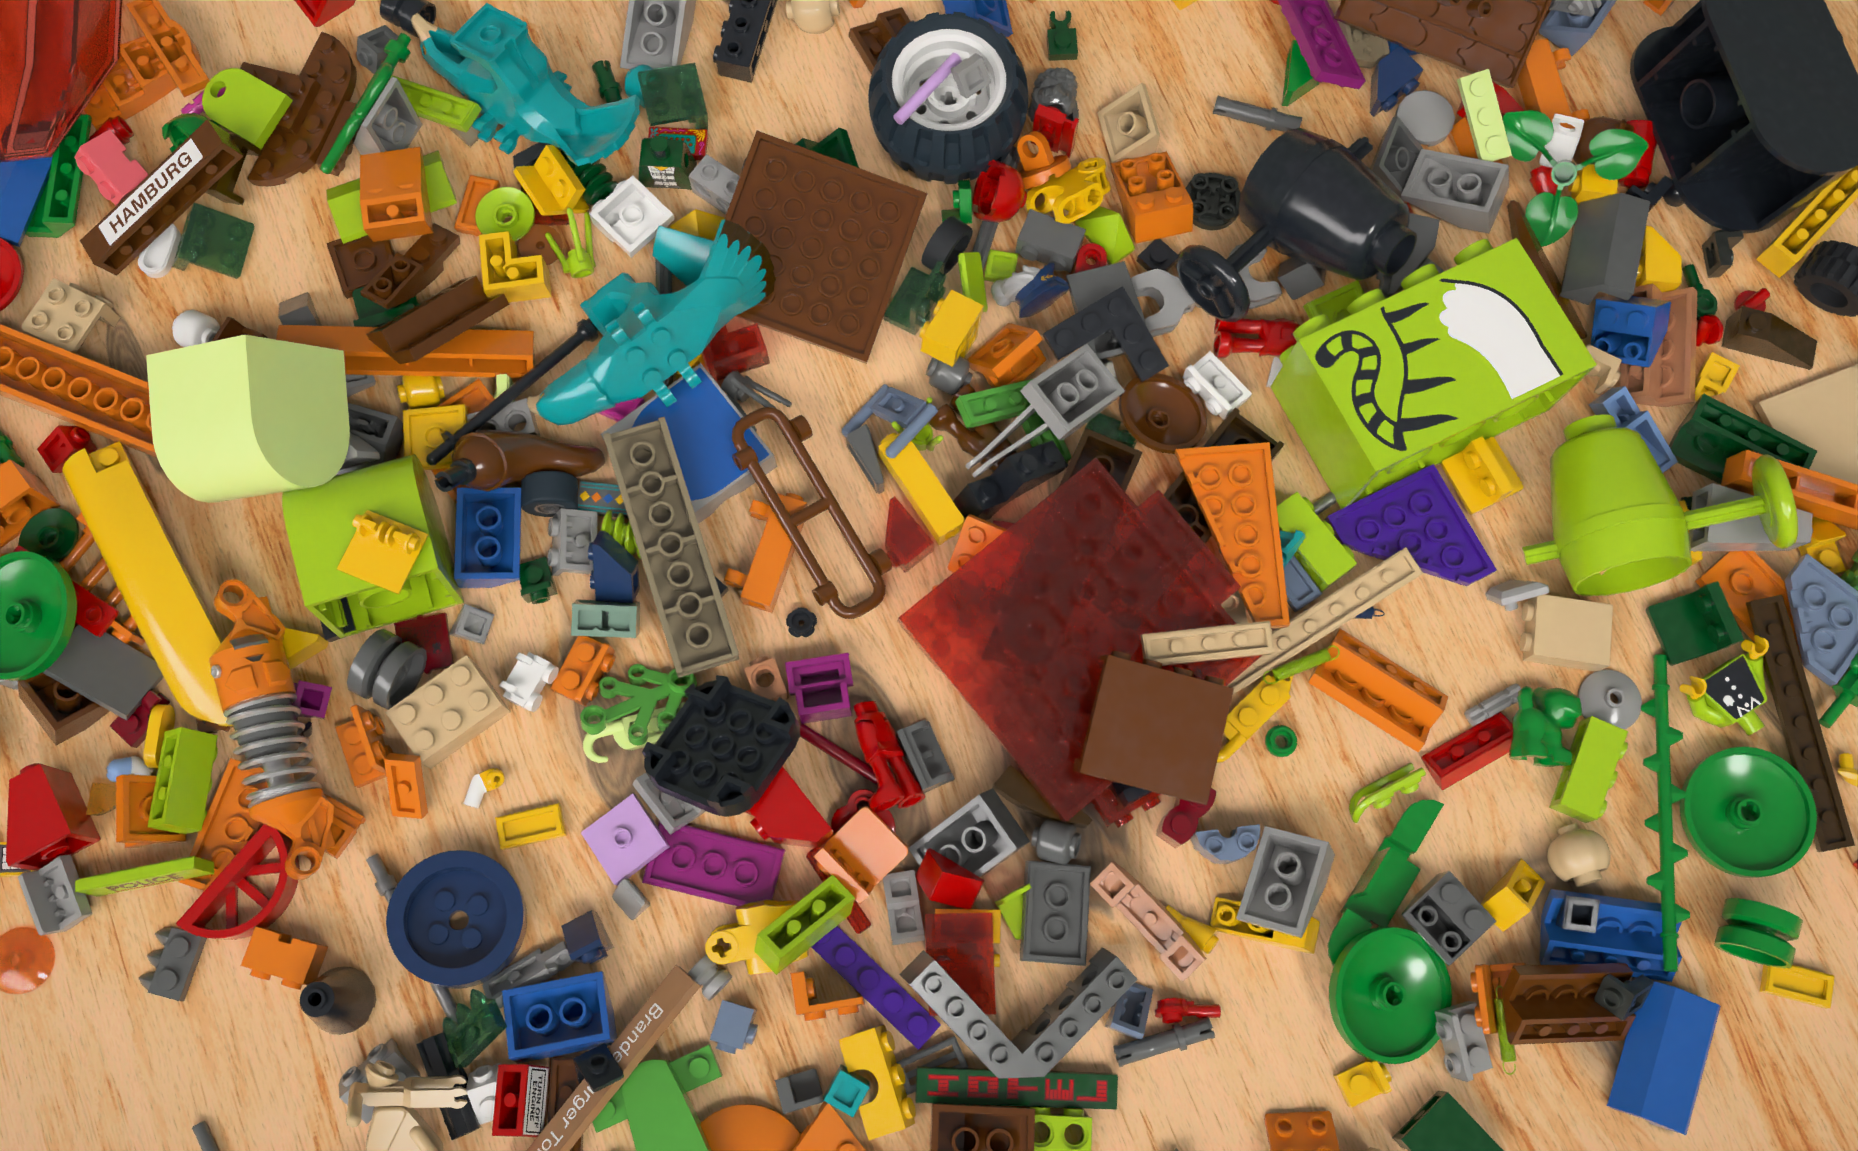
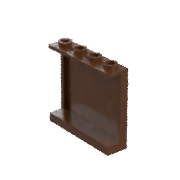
M1112 650L1111 655L1100 656L1099 661L1104 663L1081 758H1075L1073 771L1207 805L1234 688L1224 686L1225 680L1207 675H1205L1204 680L1194 678V672L1191 670L1174 667L1173 672L1161 669L1162 663L1143 659L1142 664L1130 661L1131 655L1124 652Z

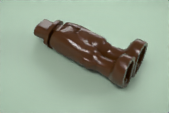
M967 384L955 394L950 405L945 404L940 407L938 413L928 423L936 430L950 433L957 439L962 451L976 457L1002 432L995 422L972 427L974 431H971L958 420L955 412L960 415L955 401L959 396L976 392L970 384ZM1006 438L980 463L983 465L1011 446L1012 443ZM1014 451V452H1012L1011 454H1009L1008 456H1011V455H1013V454H1016L1017 452ZM1008 456L988 469L994 472Z

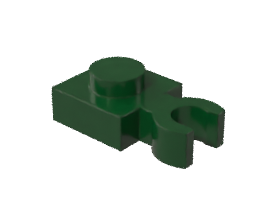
M1055 11L1050 13L1049 25L1051 29H1047L1049 61L1077 60L1076 28H1069L1072 17L1070 11H1066L1065 20L1058 21L1055 18Z

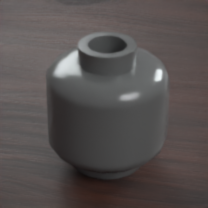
M959 356L953 367L932 357L926 370V375L929 376V384L949 395L956 394L960 388L970 384L973 376L969 372V361Z
M1046 819L1041 827L1034 828L1031 845L1036 847L1037 856L1041 860L1067 864L1071 858L1076 859L1078 856L1081 834L1077 833L1074 824Z

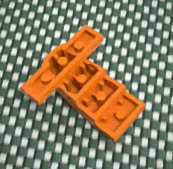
M134 0L126 4L128 11L144 36L116 46L119 54L116 55L114 62L83 104L82 109L86 115L92 117L91 123L96 130L109 117L115 118L120 116L126 120L177 87L185 98L204 89L208 82H210L201 67V56L197 46L180 24L173 19L170 20L158 0ZM106 59L91 64L95 72L67 83L77 101Z

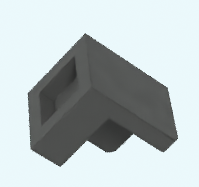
M1290 258L1280 263L1278 280L1291 299L1296 300L1324 286L1326 270Z
M814 1068L775 1080L783 1114L824 1102L817 1070Z

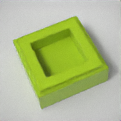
M990 249L984 281H1003L1011 277L1012 273L1016 271L1018 254Z

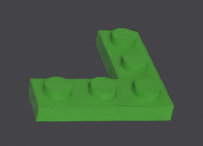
M1033 379L959 396L955 403L966 428L1019 416L1031 405L1021 393V390ZM1035 412L1022 424L1026 435H1028L1045 422ZM1051 429L1030 441L1031 446L1035 447L1053 440L1067 463L1072 458L1065 441L1059 440Z

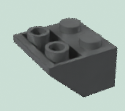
M1450 871L1437 874L1414 896L1401 914L1448 966L1459 958L1496 922L1490 913Z

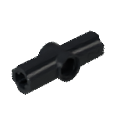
M446 1032L434 1035L416 1044L428 1077L462 1075L468 1083L467 1073L462 1065H458ZM467 1083L455 1084L454 1087L461 1086L467 1089ZM468 1095L454 1097L456 1100H467L466 1105L462 1108H440L451 1140L481 1128Z

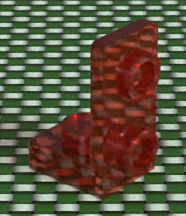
M1100 784L1091 789L1087 794L1106 827L1115 823L1117 828L1133 820L1134 817L1131 813L1142 807L1146 812L1161 803L1159 796L1162 795L1151 792L1118 812L1115 808L1118 806V801L1109 788L1104 790Z

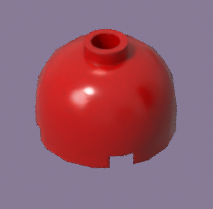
M991 160L987 164L990 165L987 172H980L977 178L972 204L978 205V213L973 211L977 219L998 223L1010 220L1019 209L1024 207L1027 200V192L1025 191L1022 176L1015 168L1006 163Z

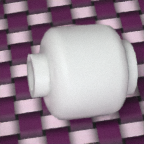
M186 310L174 320L172 326L174 340L182 347L211 342L220 329V325L215 318L196 310Z

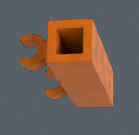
M1548 38L1534 40L1517 79L1526 110L1542 112L1551 121L1554 114L1574 117L1584 121L1590 119L1588 109L1570 112L1558 70L1566 67L1565 61L1571 60L1569 48H1561L1552 52ZM1560 123V125L1565 128H1575L1571 124Z
M786 493V496L778 494L790 516L807 507V502H804V499L799 495L793 493ZM753 500L749 509L750 516L758 520L767 521L748 575L728 568L724 581H727L726 585L743 589L740 598L744 605L773 613L795 548L771 507L763 502ZM804 523L797 526L800 533L802 531Z

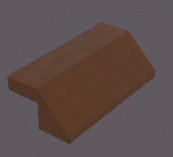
M472 276L457 281L366 335L370 341L399 364L414 362L510 304L504 294L487 297L477 276Z
M1626 963L1513 966L1502 989L1508 1042L1510 1045L1624 1041L1636 1015L1633 1013L1622 1021L1595 1002L1594 998L1605 976L1611 974L1624 983L1626 980H1630L1633 971Z

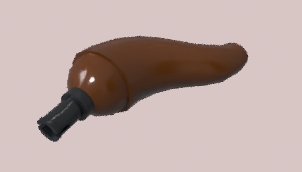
M482 430L469 433L459 439L454 448L450 468L435 475V478H438L435 480V484L443 492L451 491L458 485H466L471 489L491 491L507 483L521 481L526 475L533 472L559 471L571 474L574 477L590 474L604 465L605 457L603 452L595 446L563 443L517 431Z

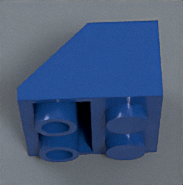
M1609 294L1597 298L1591 345L1621 359L1623 364L1650 367L1667 333L1671 301L1631 296L1629 300H1625Z

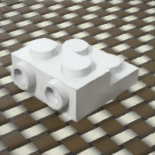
M633 175L628 180L619 182L613 193L605 200L601 199L596 202L589 213L592 223L612 243L615 242L631 258L656 237L658 225L667 227L675 220L674 214Z

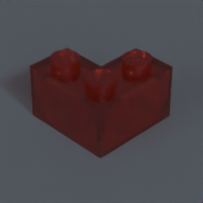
M758 323L729 333L726 325H724L702 352L709 373L715 381L725 379L733 371L743 373L770 364L767 348Z

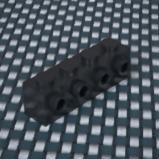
M730 0V16L728 21L724 20L721 29L722 41L720 46L716 45L713 54V62L717 64L720 76L752 83L778 0Z

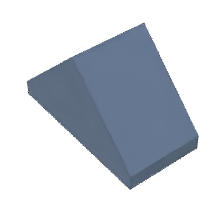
M1134 983L1112 1006L1105 1027L1135 1039H1142L1145 1033L1153 989Z

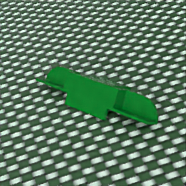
M1421 800L1411 804L1402 814L1392 833L1385 836L1340 911L1342 916L1330 935L1328 956L1333 967L1345 946L1359 934L1371 929L1373 924L1370 921L1379 927L1388 926L1421 870L1407 861V859L1418 850L1443 808V803L1435 800Z

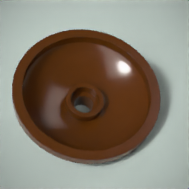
M1156 373L1143 382H1140L1139 378L1135 377L1124 388L1125 392L1121 394L1119 399L1120 416L1126 429L1141 444L1158 452L1175 454L1176 449L1193 448L1202 439L1207 427L1206 412L1199 397L1183 382L1171 376Z

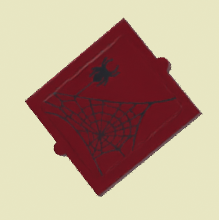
M446 613L427 617L418 615L417 619L394 623L395 634L402 639V643L410 641L426 650L427 661L423 673L429 675L434 670L448 668L454 664Z

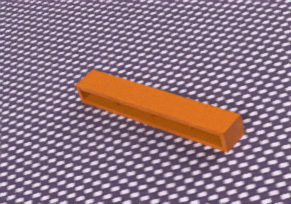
M279 325L276 340L343 350L345 375L496 377L499 374H507L510 378H521L534 367L535 359L534 331L468 329L417 361L399 364L369 340L366 334L378 327Z
M1745 450L1727 458L1721 486L1754 496L1752 468L1754 462L1762 454ZM1778 460L1789 480L1796 509L1813 513V517L1858 530L1857 484Z

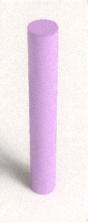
M953 52L895 113L893 118L898 124L902 125L951 73L950 69L962 62L960 56Z

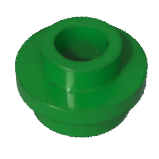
M1277 725L1267 732L1265 746L1272 755L1287 757L1297 747V736L1291 728ZM1280 736L1285 739L1286 744L1284 747L1277 746L1275 743L1276 737Z

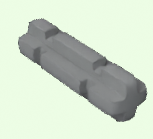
M1513 684L1466 710L1464 715L1469 724L1475 726L1486 720V718L1488 719L1511 706V704L1513 705L1518 702V691L1521 690V687L1518 684Z

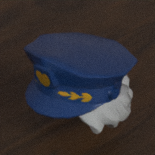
M1049 263L1042 269L1023 265L1022 272H1013L1011 277L1003 281H995L991 287V293L999 306L1005 307L1010 305L1011 302H1017L1019 305V318L1033 316L1051 306L1058 298L1066 294L1070 287L1068 282L1054 275L1055 264Z

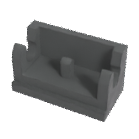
M922 720L897 731L901 747L924 793L955 780L929 721Z

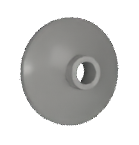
M1615 670L1594 672L1585 678L1578 690V697L1582 705V715L1585 719L1593 716L1621 729H1627L1636 722L1640 715L1642 705L1640 692L1635 683L1621 672ZM1611 693L1617 696V704L1610 700Z

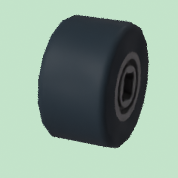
M540 471L526 475L521 480L522 509L528 514L542 517H553L561 508L577 510V478L571 474L559 471Z

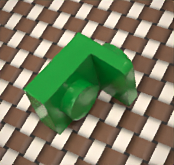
M958 180V190H953V209L941 211L942 223L950 216H955L965 224L972 223L970 180Z

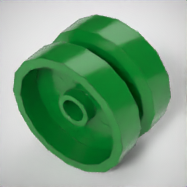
M1727 898L1721 917L1729 925L1718 927L1714 946L1730 955L1754 963L1777 968H1791L1796 949L1787 941L1799 938L1803 920L1786 910L1747 899Z

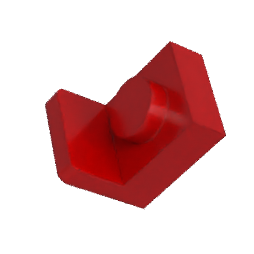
M58 425L37 450L52 473H63L65 462L73 454L84 448L90 454L95 452L97 447L85 429L78 426Z

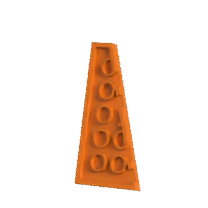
M1270 442L1176 449L1175 455L1252 622L1270 621L1271 629L1289 627L1290 621Z

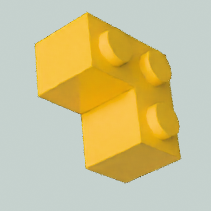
M509 231L479 235L483 291L487 297L504 294L509 303L552 297L549 269L542 255L518 258L517 246Z
M951 289L946 299L940 298L933 312L935 315L931 322L926 321L919 334V337L922 338L920 351L953 367L959 356L966 357L975 342L984 305Z

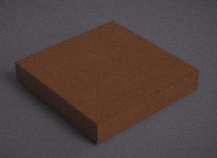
M368 235L343 244L341 238L326 243L343 294L347 299L353 297L352 293L355 289L366 286L396 255L391 240L373 242Z

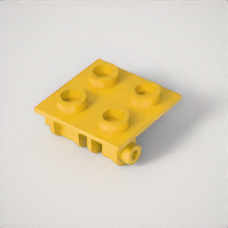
M369 510L363 515L357 514L352 523V526L356 527L357 530L337 570L400 594L429 535Z

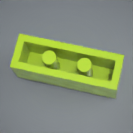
M1296 492L1277 506L1279 531L1295 533L1296 530L1305 533V539L1294 556L1319 590L1323 592L1350 572L1357 562L1354 560L1355 557L1351 549L1341 544L1334 536L1335 533L1331 525L1324 520L1321 521L1316 515L1310 500L1306 497H1301Z
M1593 716L1581 720L1570 747L1573 755L1572 765L1563 767L1549 808L1584 823L1601 818L1607 808V800H1605L1607 791L1612 788L1617 779L1618 772L1615 771L1617 762L1623 758L1628 747V743L1625 742L1628 731Z
M184 727L165 731L148 828L179 834H189L202 830V825L207 815V810L205 809L207 795L212 788V766L218 754L216 746L218 735Z
M831 875L757 934L755 953L777 975L851 914L855 897L834 875Z

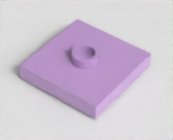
M631 794L581 832L609 878L616 886L624 878L628 879L670 847L635 794Z

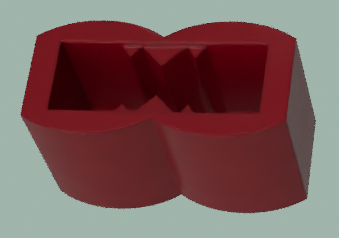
M1210 789L1207 805L1176 798L1174 808L1161 819L1156 836L1175 849L1187 842L1195 833L1199 818L1205 815L1212 807L1216 798V790Z

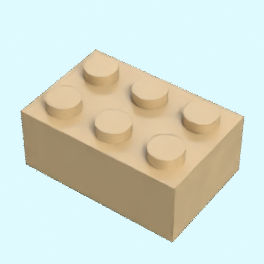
M465 655L385 713L414 755L420 756L421 764L432 769L510 713V710L476 662Z

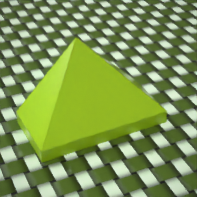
M1099 206L1088 215L1075 221L1076 226L1086 229L1085 237L1090 243L1098 244L1104 248L1109 265L1118 263L1135 250L1120 213Z

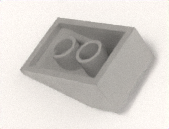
M629 0L620 68L632 69L644 64L651 66L663 76L677 78L693 24L696 0Z
M391 77L356 135L354 145L361 155L406 149L422 126L418 115L397 78Z
M1421 149L1401 194V199L1459 228L1489 234L1509 188V165Z
M1265 826L1236 919L1302 938L1324 891L1335 854L1329 842Z

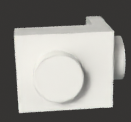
M502 1064L484 1065L469 1074L466 1090L480 1125L493 1121L498 1065Z

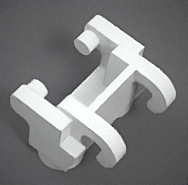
M528 652L527 656L518 653L516 665L506 682L502 680L499 687L505 690L503 697L528 711L535 712L543 699V696L540 694L546 683L551 684L556 679L559 668Z

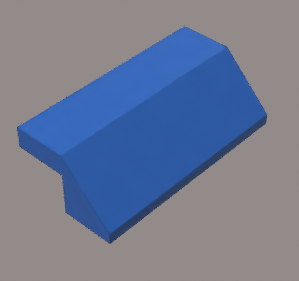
M4 127L0 136V238L9 244L20 247L49 179L54 147L49 154L7 158L14 127ZM21 127L19 136L43 134L46 132L32 127Z
M1550 889L1541 913L1539 958L1541 965L1626 963L1633 971L1631 977L1638 978L1643 974L1649 979L1668 982L1673 981L1676 973L1663 970V944L1660 933H1662L1661 903ZM1565 895L1600 900L1596 933L1562 929L1556 925V918ZM1682 922L1676 924V932H1677V933H1678V931H1679V928H1680ZM1677 946V960L1679 966L1682 956Z
M1654 981L1642 1008L1634 1012L1636 1017L1625 1039L1607 1106L1611 1109L1645 1119L1652 1125L1686 1136L1721 1006L1680 988Z

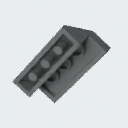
M1617 193L1579 203L1578 216L1573 227L1560 291L1561 297L1586 305L1591 303L1598 292L1625 300L1631 298L1635 289L1650 201L1625 193Z

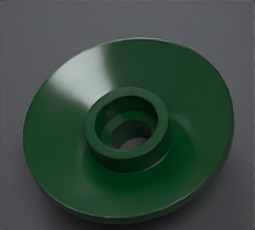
M52 508L44 510L33 516L26 523L21 531L18 546L60 562L70 554L76 545L79 535L77 520L72 514L63 509Z

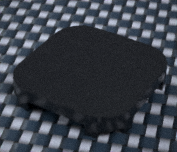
M716 675L715 681L705 682L698 687L692 683L684 691L688 698L686 703L655 744L647 742L642 753L645 756L644 768L653 785L661 792L714 815L729 817L740 815L751 809L760 800L795 749L800 738V726L789 703L779 697L775 702L731 685L728 677Z

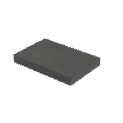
M79 624L73 630L63 653L48 669L42 672L125 720H128L141 705L144 696L150 690H153L163 679L156 661L106 632L101 637H97Z
M1025 861L1024 885L1030 883L1032 888L1023 893L1020 961L1086 966L1091 866Z

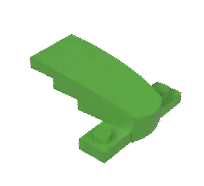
M711 1044L672 1062L670 1060L653 1059L639 1063L592 1122L596 1133L628 1119L636 1151H712L700 1126L701 1122L686 1093L723 1076Z

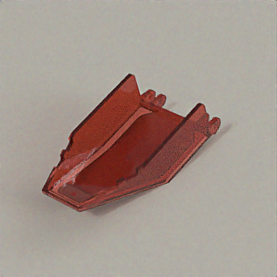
M0 0L1 163L47 158L54 154L120 59L122 0Z

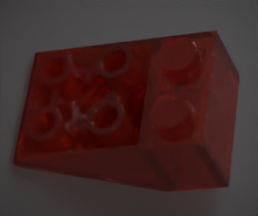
M993 912L925 914L926 953L945 970L986 1015H996ZM929 1006V1016H938Z

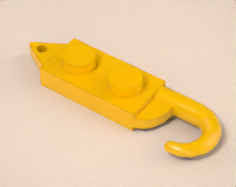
M1269 674L1265 677V680L1269 683L1276 681L1274 676L1271 677ZM1293 676L1288 677L1289 681L1283 679L1274 684H1267L1262 680L1228 714L1223 733L1228 742L1220 749L1217 763L1229 759L1291 698L1289 692Z

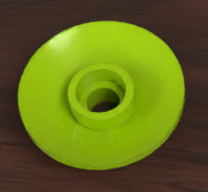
M501 187L487 193L479 202L475 214L477 227L482 234L509 231L514 242L529 232L535 219V209L530 198L523 191L513 187ZM506 217H513L509 222L504 223Z

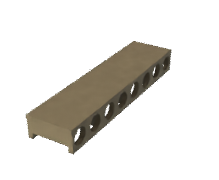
M665 417L612 434H603L678 678L739 660V652Z

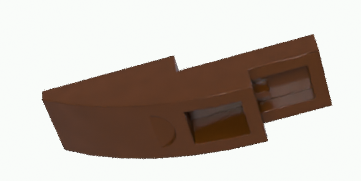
M434 223L432 225L433 233L422 235L404 255L397 252L360 291L361 296L386 309L396 307L413 298L444 271L443 262L459 246L460 236Z

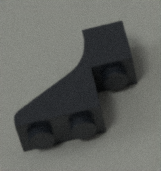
M1048 441L1008 456L991 476L967 484L953 502L965 519L971 514L983 520H989L997 511L1013 499L1064 471L1068 467V463L1054 441Z

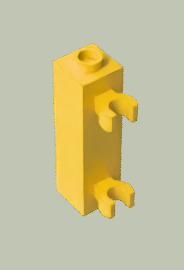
M891 433L880 442L881 445L878 446L879 457L938 545H941L961 532L965 518L912 440L895 458H889L886 455V448L901 434Z

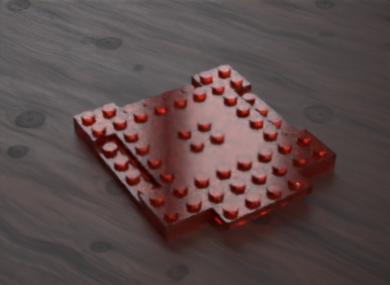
M1094 458L898 617L897 622L934 667L942 672L1023 770L1021 772L1062 822H1067L1113 783V781L1073 771L1075 758H1081L1104 663L1099 661L1100 656L1111 655L1112 650L1130 654V661L1142 664L1143 651L1140 637L1142 634L1235 625V621L1221 604L1240 589L1241 586L1159 489L1137 507L1098 459ZM1262 655L1162 666L1161 669L1173 672L1174 667L1191 670L1194 672V678L1204 680L1205 675L1224 679V686H1227Z

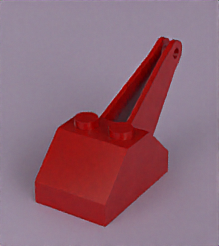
M783 766L760 800L751 809L745 811L755 817L750 823L765 841L770 837L775 844L820 849L834 835L832 828Z

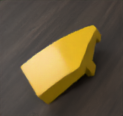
M1713 352L1709 353L1695 379V401H1698L1702 394L1713 397L1725 393L1740 365Z

